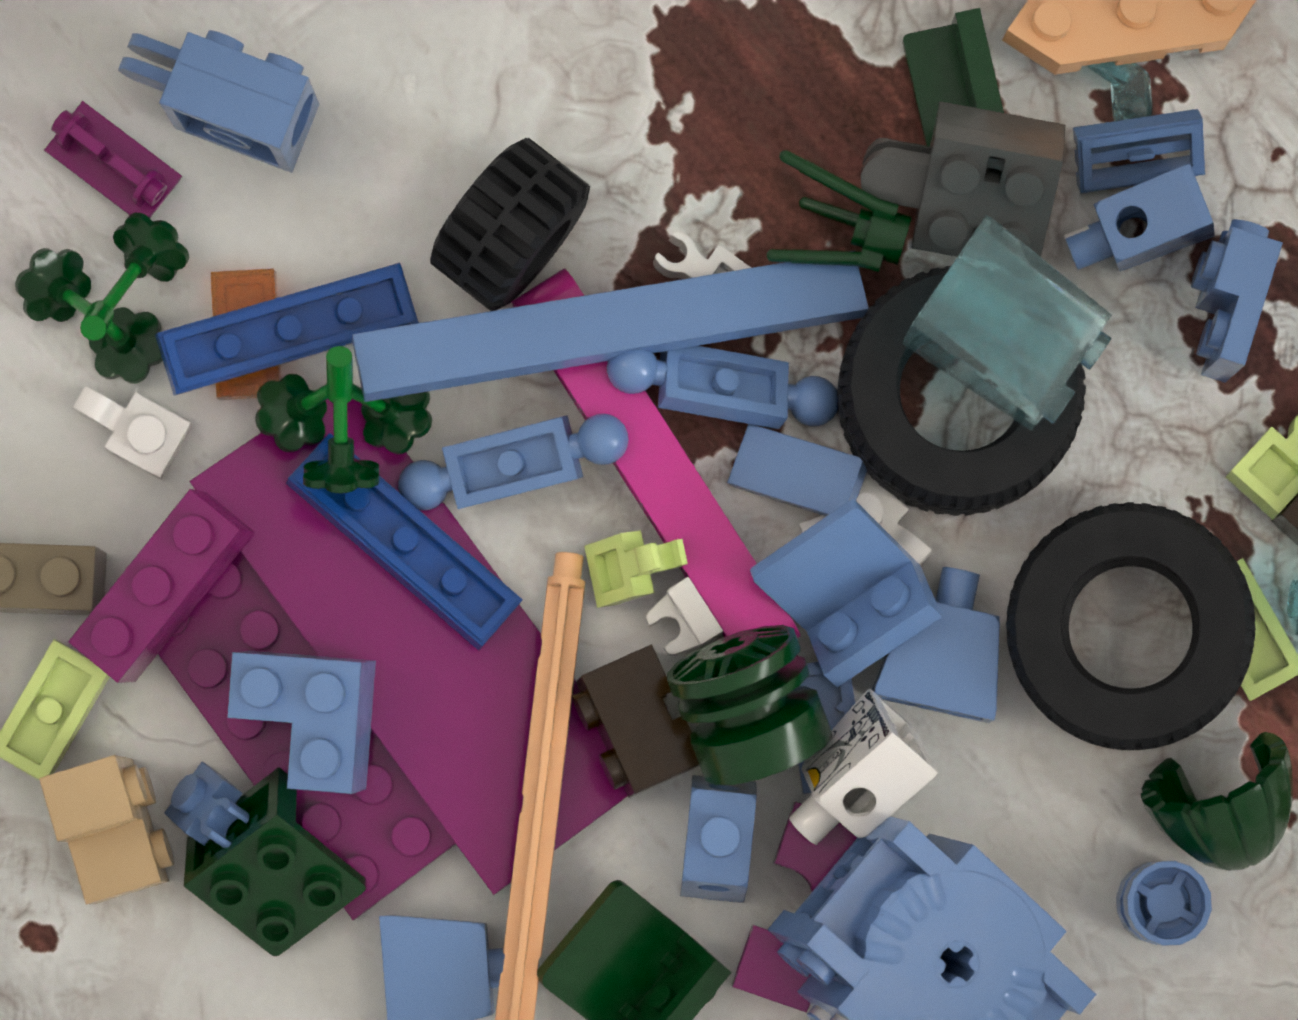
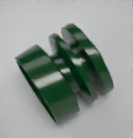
M772 625L740 631L715 640L691 652L676 662L667 672V681L672 695L681 699L678 702V709L682 720L690 723H700L691 733L690 737L705 781L714 785H737L760 780L785 771L807 760L824 748L831 739V727L817 690L806 686L799 687L808 677L809 669L805 658L797 655L800 652V645L794 628L785 625Z

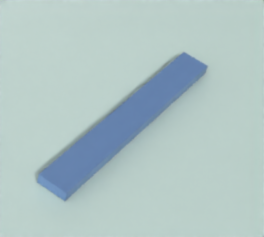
M784 262L352 334V345L364 402L605 362L629 351L647 350L652 353L859 319L865 315L869 307L858 266Z

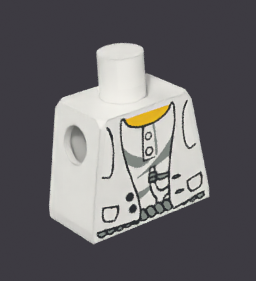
M869 688L831 730L832 737L825 747L804 761L801 770L812 795L789 819L795 828L815 845L839 822L856 837L864 838L927 785L938 774V771L915 728Z

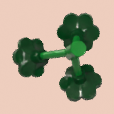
M135 212L130 214L125 224L119 226L113 234L115 245L124 253V267L126 270L103 300L90 303L84 299L90 293L91 280L83 272V258L79 253L71 249H64L58 253L49 248L36 251L30 259L29 268L17 276L15 290L24 298V313L32 320L43 321L51 317L57 322H64L73 317L76 310L84 314L80 330L82 335L89 340L90 348L97 354L94 363L97 372L106 379L121 377L127 383L136 384L145 380L150 366L157 365L163 361L155 334L161 331V323L150 312L134 314L125 307L116 308L115 310L114 308L136 278H143L149 273L159 281H171L177 274V271L183 269L190 258L189 252L178 242V232L171 224L163 220L152 221L147 215Z
M343 346L333 347L327 352V384L317 390H310L305 379L297 374H288L279 382L267 381L259 387L257 399L261 408L255 415L256 426L264 435L273 436L277 447L285 452H295L304 444L315 445L323 439L325 426L322 418L327 412L326 400L329 399L333 403L334 437L328 440V459L311 461L303 466V484L313 489L325 488L333 493H349L357 488H371L379 484V464L370 460H357L354 458V440L348 437L347 403L351 399L362 404L361 412L367 421L363 430L365 441L373 447L380 448L385 446L388 451L394 454H403L409 451L413 445L414 438L426 435L432 425V416L426 409L430 401L429 391L364 402L361 387L353 383L352 353Z

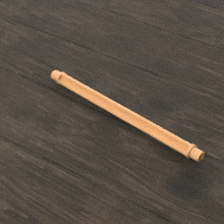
M558 552L555 554L553 576L547 579L541 629L542 647L541 655L537 662L522 788L524 798L522 812L519 815L503 946L505 957L503 972L500 974L495 1020H534L539 984L537 971L543 950L586 583L581 579L584 557L571 552Z

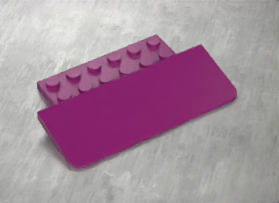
M329 399L326 400L327 412L322 418L325 426L323 439L329 433L334 436L333 403ZM351 399L347 403L348 437L354 440V454L361 460H370L378 463L379 476L399 492L398 480L400 474L406 466L413 462L407 452L394 454L388 451L385 446L377 448L367 443L363 436V430L367 421L361 412L362 404ZM263 433L258 434L189 481L195 490L207 492L255 531V533L158 655L254 786L278 767L288 774L292 723L227 718L232 652L260 651L376 660L366 790L347 794L297 789L296 822L365 877L366 890L343 907L352 920H356L455 845L458 846L492 894H497L508 886L512 879L519 815L522 812L524 798L522 788L537 662L541 655L542 647L541 633L519 605L478 651L286 484L290 475L323 439L315 445L304 444L295 452H285L277 447L273 436H267ZM444 502L434 509L421 511L500 579ZM575 679L572 696L580 692ZM573 699L571 702L554 851L628 796L624 786L614 790L609 783L599 759V754L607 751L597 727L589 731L586 730L577 713Z

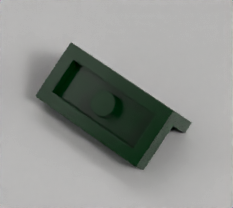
M980 8L955 13L951 25L909 33L904 36L902 44L926 146H930L939 101L1004 113Z

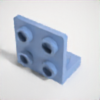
M855 500L846 502L750 569L753 581L807 631L823 675L837 688L942 618L921 565Z

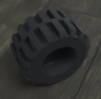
M524 138L500 153L460 199L435 239L430 264L490 311L498 310L511 303L527 288L563 244L586 207L590 186L533 140Z

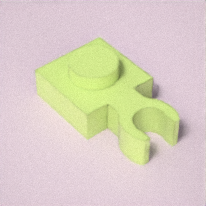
M1298 415L1289 425L1287 439L1271 427L1225 477L1272 520L1298 493Z

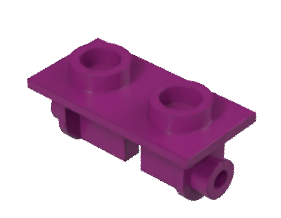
M84 101L80 103L72 114L65 110L56 118L51 127V130L56 135L44 149L46 153L128 215L137 212L151 218L183 177Z

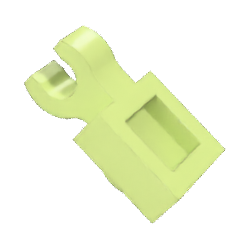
M641 530L620 533L584 546L597 608L618 605L653 594L654 589L650 574L688 564L683 539L673 540L660 545H656V543L644 545Z

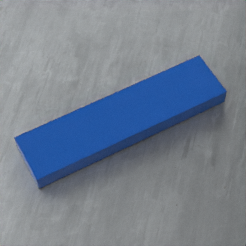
M397 263L158 332L155 334L173 395L176 396L326 352L336 346L352 344V334L417 324L419 322L401 263Z
M329 433L290 475L286 484L479 651L520 605L523 599L382 477L379 476V484L377 486L357 488L349 493H333L325 488L313 489L306 487L303 484V466L311 461L328 459V440L334 437ZM354 454V458H355V459L361 460L360 458H358V457Z

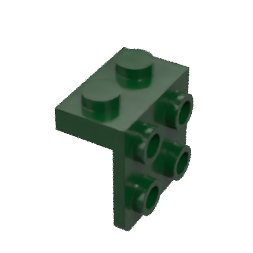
M615 880L603 890L542 963L537 971L539 982L547 990L587 1020H693L705 1004L715 996L719 987L732 972L698 941L625 882Z

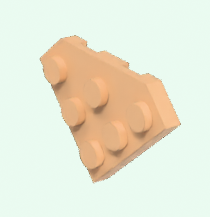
M1028 0L1006 31L1002 41L1054 75L1080 71L1082 66L1113 61L1115 66L1164 59L1167 53L1199 49V53L1224 50L1256 0Z

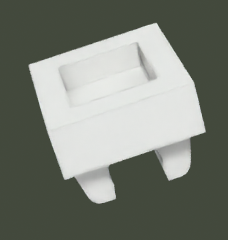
M689 577L669 588L667 594L646 614V621L649 626L657 624L664 618H671L679 624L680 633L678 637L664 646V650L670 656L678 655L699 646L701 648L720 637L723 633L722 628Z

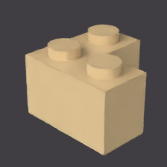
M112 755L39 778L56 839L58 842H68L86 905L98 904L169 882L165 868L174 865V858L165 830L162 828L154 831L147 806L156 804V797L146 767L138 768L133 759Z

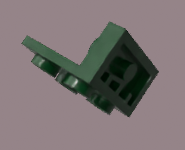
M280 767L240 796L235 803L248 812L249 821L244 823L242 820L236 819L230 825L226 833V839L232 843L230 847L223 848L211 839L204 846L192 837H187L184 887L272 956L281 955L366 890L365 877L296 822L297 789H287L288 774Z

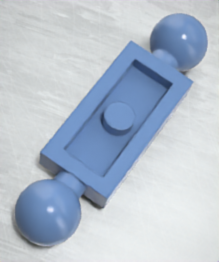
M693 346L660 352V360H656L655 355L651 351L635 350L619 354L607 362L608 378L613 386L621 392L637 394L647 390L651 385L659 386L658 408L774 429H780L787 420L788 409L800 423L807 426H821L828 423L838 410L837 390L829 380L820 376H808L799 380L795 385L788 384L789 362L703 346Z
M596 414L589 417L583 422L578 433L572 434L568 415L442 447L446 463L445 467L441 468L438 464L429 460L412 462L400 474L398 490L402 496L421 511L436 508L445 500L447 493L453 491L457 509L474 506L583 478L579 459L585 457L588 461L598 465H608L616 462L624 455L628 447V432L625 425L617 417L610 414Z

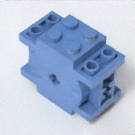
M891 816L867 837L857 838L795 913L783 910L767 929L783 944L777 951V954L802 976L807 978L811 974L797 991L813 1006L807 1013L810 1020H1059L1067 1010L1080 1015L1096 996V993L1050 952L1067 931L975 845L930 833L926 837L910 821Z

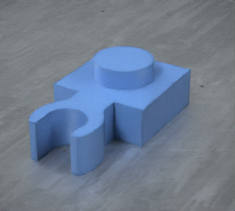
M204 762L200 763L193 774L185 776L178 783L173 791L171 804L164 812L183 832L204 846L211 839L223 848L230 847L232 843L226 839V833L230 825L236 819H240L244 823L249 821L248 812L235 804L243 793Z

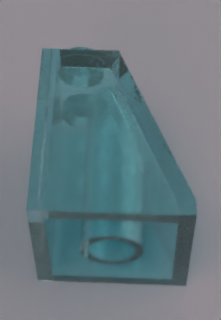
M986 215L911 324L902 344L1032 431L1042 417L1054 424L1076 392L1065 385L1079 363L1090 370L1112 339V337L1102 331L1112 314L1001 224Z

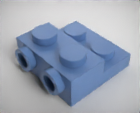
M1238 219L1232 220L1229 231H1222L1219 242L1212 240L1207 252L1203 251L1201 253L1191 282V288L1200 290L1195 308L1215 314L1213 320H1207L1197 348L1196 355L1206 358L1201 375L1224 383L1246 364L1283 242L1267 238L1269 230L1256 223Z

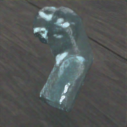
M1114 61L1087 65L1089 69L1111 84L1112 117L1114 121L1152 115L1151 78L1143 67L1137 63L1115 66Z

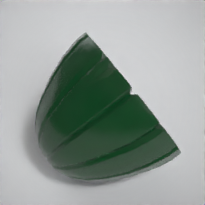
M1263 732L1259 734L1250 745L1259 770L1256 781H1248L1244 785L1230 791L1227 798L1219 795L1197 801L1181 765L1172 758L1165 759L1149 774L1150 779L1145 780L1141 788V799L1146 811L1160 830L1174 844L1194 859L1209 867L1231 871L1257 865L1273 852L1282 839L1289 822L1293 801V776L1289 751L1283 739L1273 733Z

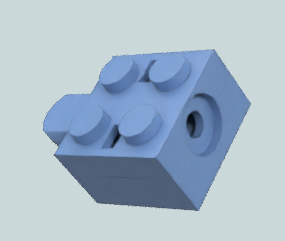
M212 30L208 31L206 38L187 32L181 49L138 33L132 34L127 46L131 51L152 62L171 68L172 72L130 57L122 58L118 71L134 81L163 91L159 104L175 129L290 173L293 172L320 105L309 78L301 75L304 69L302 65L274 53H268L265 61L242 52L244 48L243 43L226 34Z

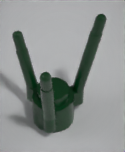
M788 150L780 152L779 158L785 164L867 209L861 208L858 214L825 202L802 197L799 200V206L802 209L855 227L850 245L861 247L862 251L770 249L766 253L769 261L790 262L794 264L859 266L879 272L882 261L898 265L912 216L897 212L899 204L879 199L807 159H803Z

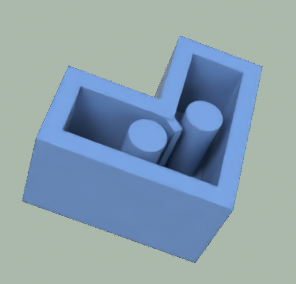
M260 651L232 652L227 718L292 723L287 789L347 794L366 790L376 660Z

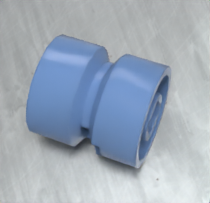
M1177 861L1146 862L1133 868L1121 881L1116 895L1117 914L1124 928L1136 939L1155 945H1181L1196 938L1207 925L1212 911L1211 892L1204 878L1191 866Z

